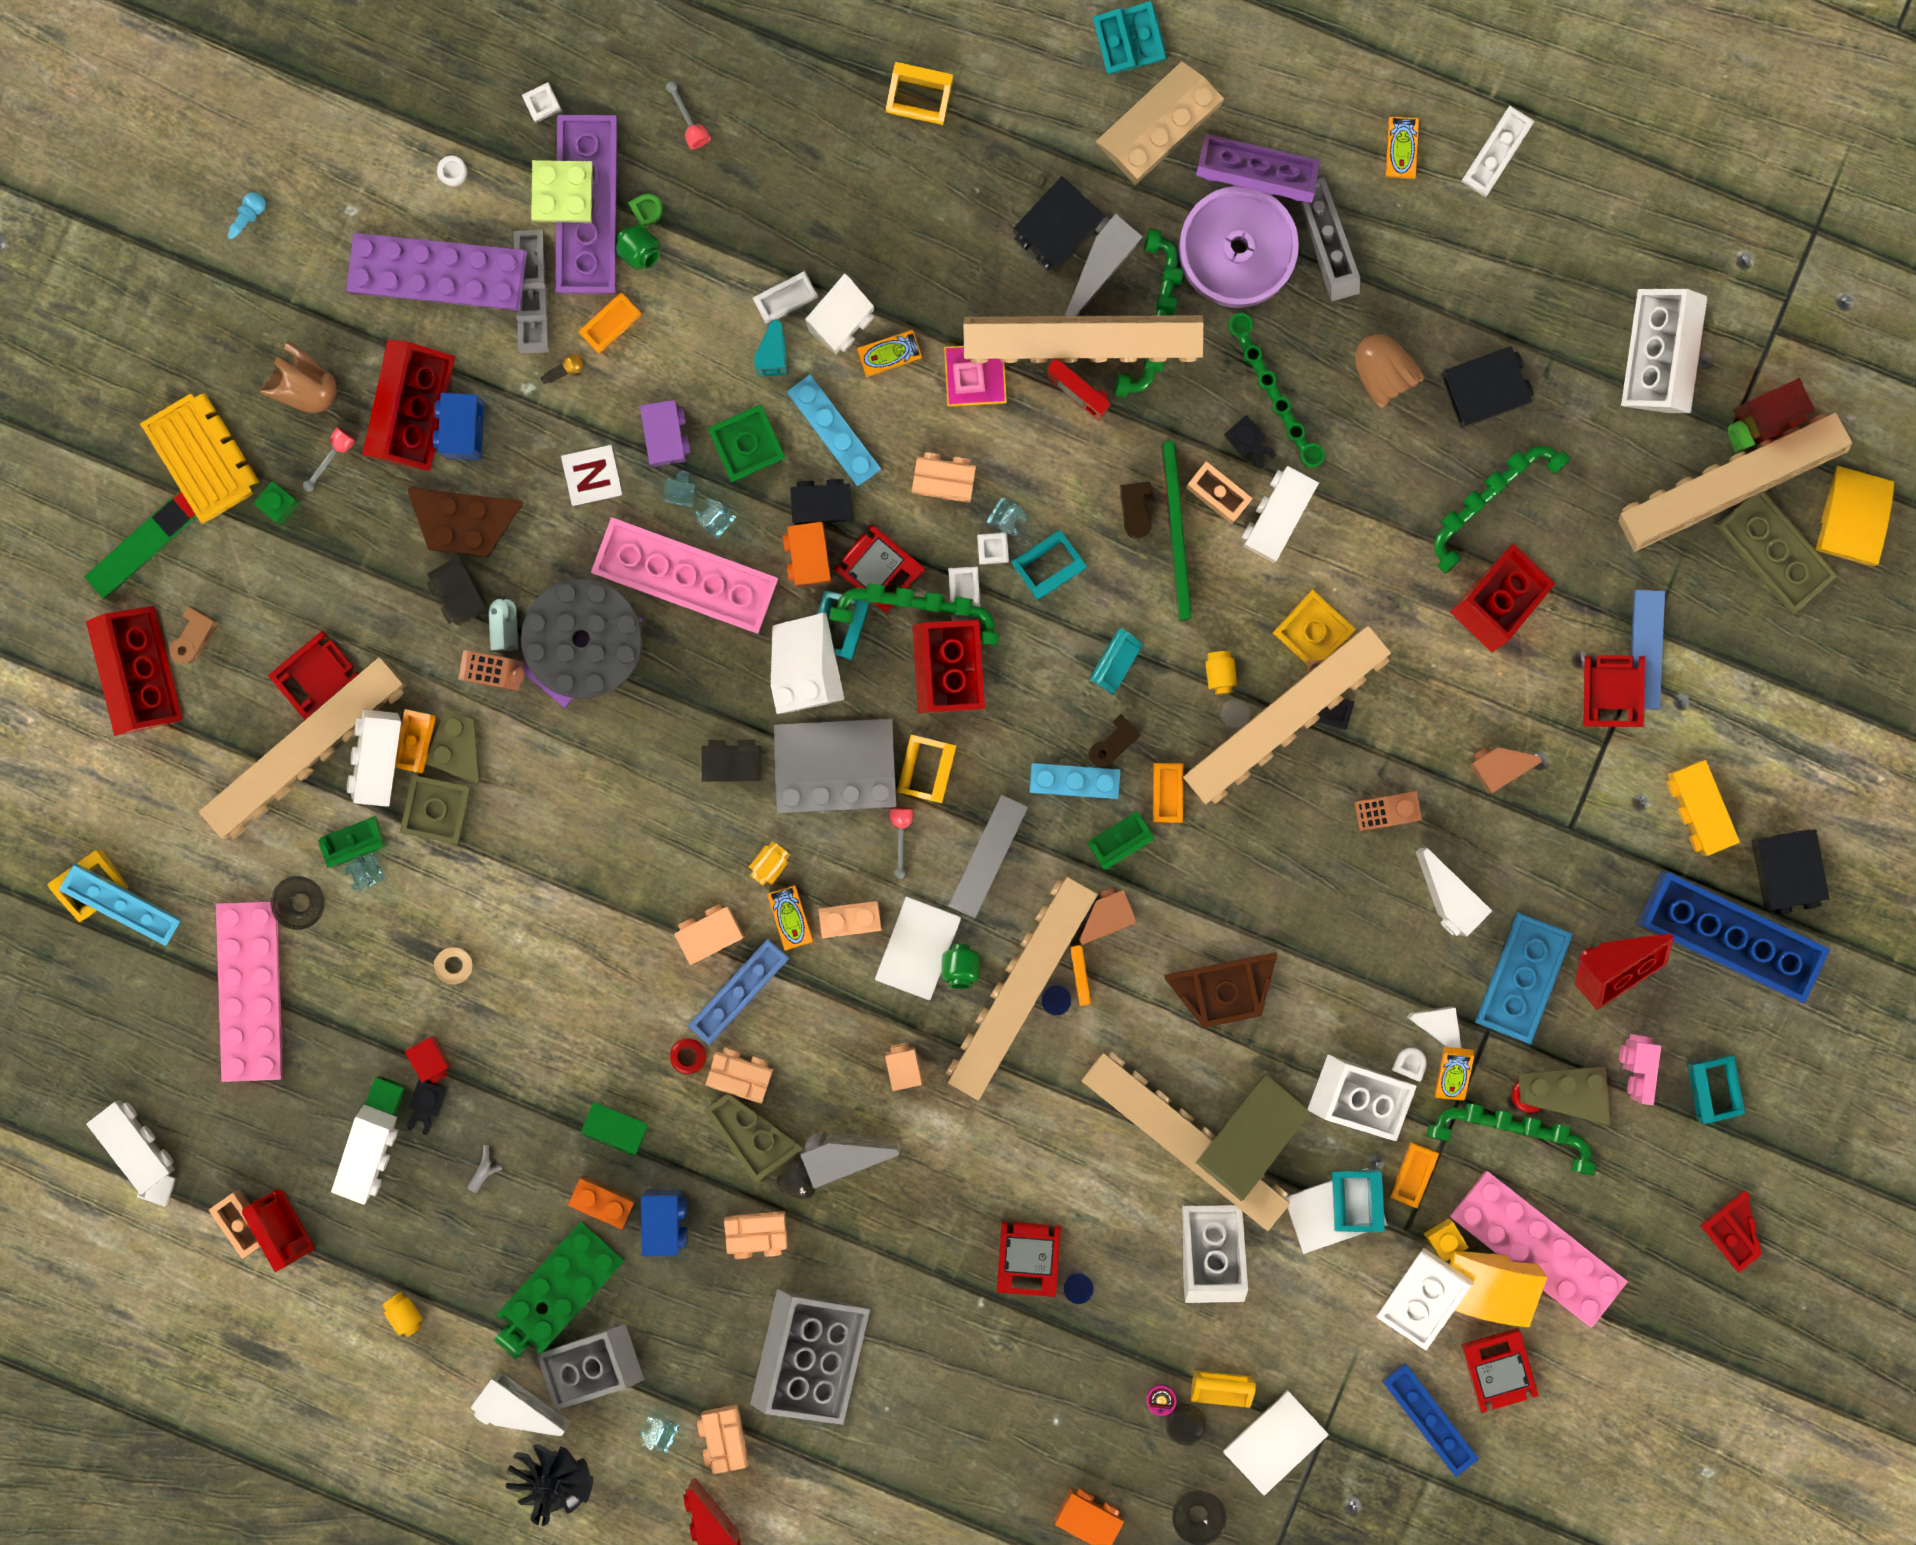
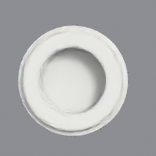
M450 155L444 157L438 163L437 175L445 185L451 187L459 186L467 178L468 169L461 158Z

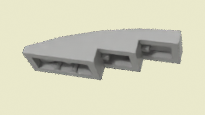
M514 231V249L527 252L520 311H516L519 354L549 352L544 231Z
M1001 794L948 906L976 918L1028 809L1027 806Z

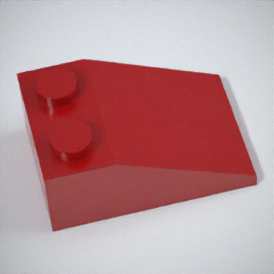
M1512 543L1468 589L1451 609L1450 613L1486 648L1494 652L1512 638L1553 588L1555 583Z
M1670 933L1604 942L1596 948H1587L1579 957L1575 986L1593 1007L1599 1010L1667 965L1673 936Z

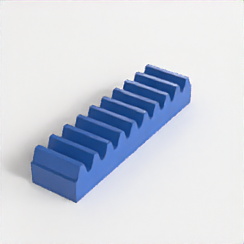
M1406 1363L1381 1380L1455 1477L1479 1460Z

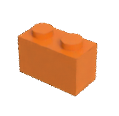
M823 522L788 526V534H783L782 537L785 552H791L792 563L787 564L789 581H795L796 587L831 583Z
M583 1175L576 1185L568 1206L622 1230L627 1224L637 1199Z
M1070 1488L1054 1518V1524L1091 1545H1112L1124 1523V1518L1120 1515L1121 1510L1108 1502H1105L1104 1506L1094 1501L1095 1496L1082 1488H1079L1078 1491Z

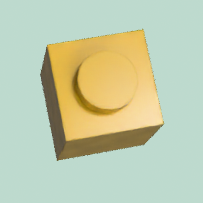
M1449 1218L1423 1233L1436 1256L1445 1262L1452 1258L1454 1251H1464L1469 1248L1454 1222Z

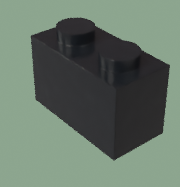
M844 479L826 480V485L816 486L814 481L796 482L797 487H790L793 525L815 522L837 523L853 521L850 483L844 484Z

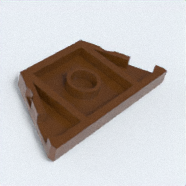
M408 488V494L428 550L489 557L497 546L496 544L500 537L504 535L510 522L523 505V502L518 500Z
M1272 952L1165 974L1164 979L1203 1028L1259 1017L1263 1013L1265 998L1277 960V953Z

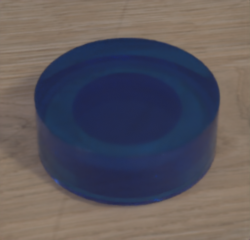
M1050 986L1042 995V1005L1049 1014L1062 1015L1071 1006V995L1062 986Z
M1074 1273L1065 1280L1064 1293L1072 1303H1085L1093 1295V1283L1087 1275Z

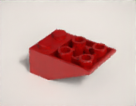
M691 1479L688 1489L685 1490L686 1494H683L686 1512L692 1513V1524H689L692 1541H697L698 1545H741L738 1529L697 1479Z

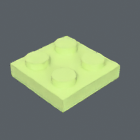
M532 160V222L592 223V161Z

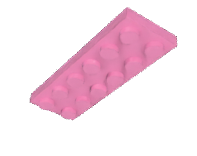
M612 517L591 571L594 575L756 634L760 632L779 580L777 577Z
M277 901L216 904L221 1081L283 1079Z
M1487 1170L1450 1215L1454 1221L1496 1254L1507 1255L1512 1262L1538 1264L1547 1276L1543 1291L1590 1328L1595 1325L1628 1282Z

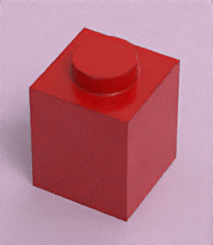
M435 1035L405 1051L422 1083L430 1080L432 1084L447 1076L445 1070L452 1067Z

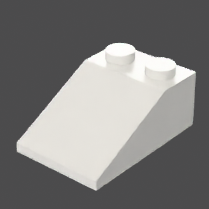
M844 274L805 320L809 332L836 355L839 350L845 352L855 340L852 335L859 327L864 330L874 318V315L871 314L874 311V306L853 281Z
M826 613L776 624L772 627L771 689L777 714L795 712L845 700Z
M1419 848L1416 851V855L1437 914L1443 919L1440 924L1451 935L1468 937L1492 910L1428 848Z
M1327 1055L1307 1110L1325 1120L1397 1141L1417 1086L1359 1064Z
M1236 1205L1183 1206V1279L1185 1303L1244 1302L1248 1292L1242 1210Z
M498 1370L471 1406V1409L475 1411L474 1416L487 1425L492 1423L500 1427L562 1436L571 1423L570 1420L555 1411V1409L501 1370Z

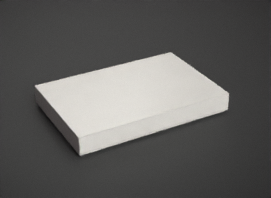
M906 896L875 980L930 1001L941 973L942 954L950 949L961 917Z
M1344 1178L1346 1224L1369 1223L1367 1178ZM1332 1180L1289 1194L1285 1198L1290 1202L1287 1209L1303 1254L1366 1233L1334 1231ZM1384 1215V1225L1387 1226L1388 1224Z
M1423 1248L1379 1311L1377 1318L1427 1351L1474 1281Z
M1286 1390L1223 1450V1453L1265 1495L1329 1434L1298 1400Z

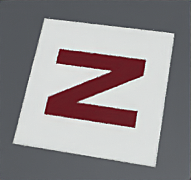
M612 445L561 456L572 506L622 495Z

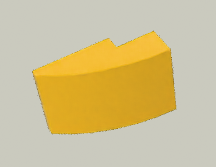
M1836 466L1820 522L1823 524L1816 551L1869 566L1878 565L1888 528L1895 482Z
M1464 1251L1453 1252L1449 1265L1474 1281L1455 1311L1491 1322L1530 1327L1547 1280L1546 1274L1538 1264L1512 1262L1507 1255Z

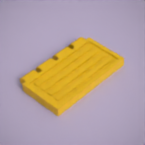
M206 393L200 394L195 398L192 394H189L140 423L202 525L253 495L251 489L260 483L249 464L240 469L237 468L246 462V458L235 440H230L225 444L222 443L229 439L231 434L220 416L216 415L209 420L207 419L216 410Z

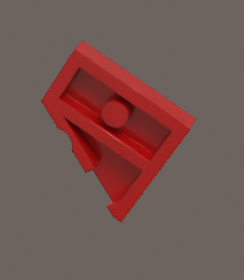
M1745 1190L1741 1191L1699 1225L1737 1273L1743 1271L1762 1255L1760 1243L1756 1236L1755 1220L1750 1209L1749 1194Z

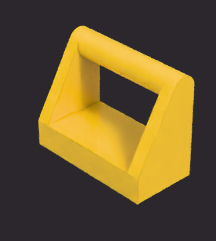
M895 62L885 113L943 125L953 84V74ZM899 81L944 90L940 112L894 103Z
M910 735L896 792L942 803L956 745ZM920 743L943 749L932 795L909 789Z
M95 850L77 863L91 871L101 866L115 884L125 889L129 888L103 850ZM69 868L47 885L76 920L82 922L97 910L86 904L79 909L69 895L59 891L63 880L71 869Z
M1193 1370L1190 1400L1191 1402L1250 1408L1256 1391V1382L1252 1376Z

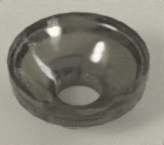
M288 877L282 880L272 892L270 902L272 914L286 928L292 930L309 928L316 924L324 913V893L321 887L308 877ZM297 894H305L309 898V907L305 911H298L293 906V899Z
M1194 1490L1185 1493L1174 1506L1172 1513L1173 1526L1180 1538L1187 1543L1193 1545L1212 1543L1220 1537L1226 1526L1227 1516L1223 1503L1217 1496L1208 1491ZM1202 1506L1206 1509L1207 1517L1203 1522L1196 1523L1190 1519L1189 1513L1193 1507Z

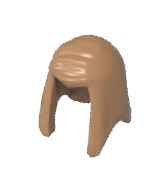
M1374 334L1365 337L1358 344L1355 353L1357 371L1366 392L1379 408L1385 407L1390 398L1398 397L1399 393H1403L1409 388L1413 390L1424 379V375L1416 361L1391 337Z
M287 341L284 349L293 354V366L277 356L274 364L280 370H273L268 381L260 389V393L307 413H317L328 409L334 402L337 392L336 380L333 374L326 371L297 345Z

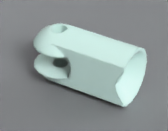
M497 599L489 607L490 651L518 650L517 609L511 600Z

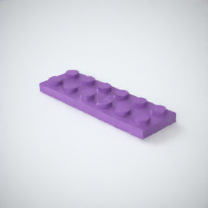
M557 115V161H592L593 163L592 223L556 222L557 294H616L617 115Z
M353 233L346 292L350 294L520 311L527 252L520 249Z

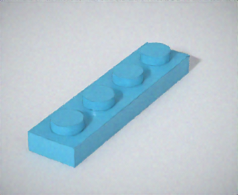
M808 375L787 391L789 397L857 487L881 470L811 375Z
M75 862L59 888V891L164 946L167 945L181 922L180 917Z

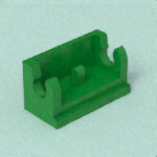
M1136 811L1086 843L1103 870H1106L1155 838L1140 814Z
M376 816L319 837L320 840H318L327 868L336 867L387 847Z
M593 1102L580 1133L581 1136L637 1157L647 1132L648 1124Z

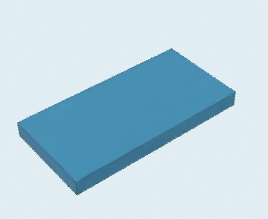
M1517 912L1476 1016L1475 1023L1531 1044L1572 940L1573 933Z

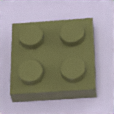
M412 775L400 833L459 845L471 787Z

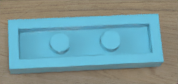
M1031 763L1029 793L1118 799L1120 769Z

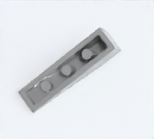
M1325 177L1319 178L1316 182L1312 203L1300 202L1320 270L1332 302L1360 294V275Z
M1117 214L1111 220L1105 217L1095 231L1099 234L1095 238L1065 316H1078L1142 241L1143 236Z

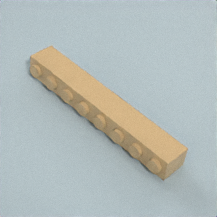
M1203 315L964 317V359H971L973 363H986L988 359H1000L1003 363H1015L1018 359H1030L1034 363L1047 362L1048 358H1060V361L1065 363L1076 362L1078 358H1089V361L1097 363L1106 362L1107 358H1119L1121 362H1135L1137 358H1149L1151 362L1167 361V358H1179V361L1193 362L1197 358H1203Z
M1836 412L1829 416L1825 413L1818 415L1810 420V425L1800 429L1799 426H1795L1784 432V437L1774 442L1772 439H1767L1758 444L1755 451L1748 454L1745 451L1737 453L1729 459V463L1723 466L1714 464L1706 468L1702 472L1703 475L1695 479L1692 476L1682 479L1676 483V488L1666 492L1665 489H1661L1650 495V500L1642 504L1633 502L1624 507L1618 522L1633 551L1636 552L1732 507L1755 494L1766 491L1847 453L1852 445V441Z
M1369 624L1366 625L1184 774L1183 778L1205 805L1210 801L1216 804L1228 794L1225 789L1233 782L1239 785L1251 775L1248 771L1256 763L1261 767L1274 756L1271 751L1279 744L1284 748L1296 739L1295 731L1303 725L1308 729L1320 719L1317 713L1326 706L1331 710L1344 699L1341 696L1344 691L1349 687L1353 691L1360 687L1367 680L1364 677L1366 673L1371 669L1378 672L1388 664L1390 660L1387 656L1391 654V651Z
M378 657L203 807L199 814L221 839L231 837L233 840L246 830L244 824L252 817L254 820H257L269 810L266 805L276 798L279 801L292 790L289 786L298 779L301 782L314 771L312 766L319 760L325 762L336 753L334 748L342 740L347 743L355 737L356 718H361L362 709L380 711L379 709L385 703L393 704L404 694L402 689L407 684L384 658Z
M1067 876L1063 881L1059 878L1050 892L1054 898L1049 906L1043 904L1035 918L1039 922L1035 931H1027L1020 946L1024 947V950L1019 958L1016 956L1012 957L1005 969L1009 973L1004 984L998 982L990 995L991 998L995 999L989 1009L984 1007L975 1023L980 1025L974 1035L968 1033L960 1047L965 1052L959 1061L955 1058L953 1059L945 1073L950 1076L947 1081L948 1084L978 1101L1098 895Z
M1103 1052L1081 1081L1265 1230L1269 1231L1290 1205V1202L1285 1199L1288 1193L1276 1183L1270 1187L1262 1180L1265 1176L1263 1175L1247 1197L1240 1201L1195 1163L1216 1135L1205 1126L1200 1130L1193 1125L1192 1122L1195 1118L1183 1108L1178 1112L1169 1105L1172 1100L1158 1089L1155 1093L1146 1087L1149 1081L1137 1071H1134L1132 1074L1123 1068L1125 1062L1116 1054L1111 1052L1107 1055Z

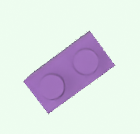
M675 400L641 405L640 410L649 465L656 467L687 462L686 454L691 453L688 436H683L681 425L686 424L684 408L678 407Z

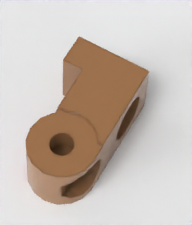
M188 606L182 617L189 620L180 638L174 640L169 648L171 658L180 664H191L199 658L219 624V621L197 608Z

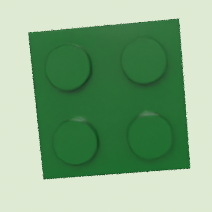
M761 404L707 428L731 483L786 459Z

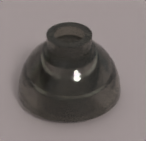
M802 1158L790 1162L785 1167L783 1174L777 1177L778 1188L783 1193L787 1192L798 1199H809L814 1195L816 1188L812 1186Z
M1178 1405L1166 1417V1432L1170 1439L1179 1445L1190 1446L1196 1444L1203 1438L1206 1432V1418L1203 1412L1194 1405Z

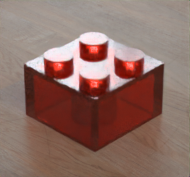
M1800 378L1733 410L1737 420H1741L1747 425L1752 438L1757 439L1758 443L1782 433L1781 426L1787 431L1808 421L1807 414L1815 411Z

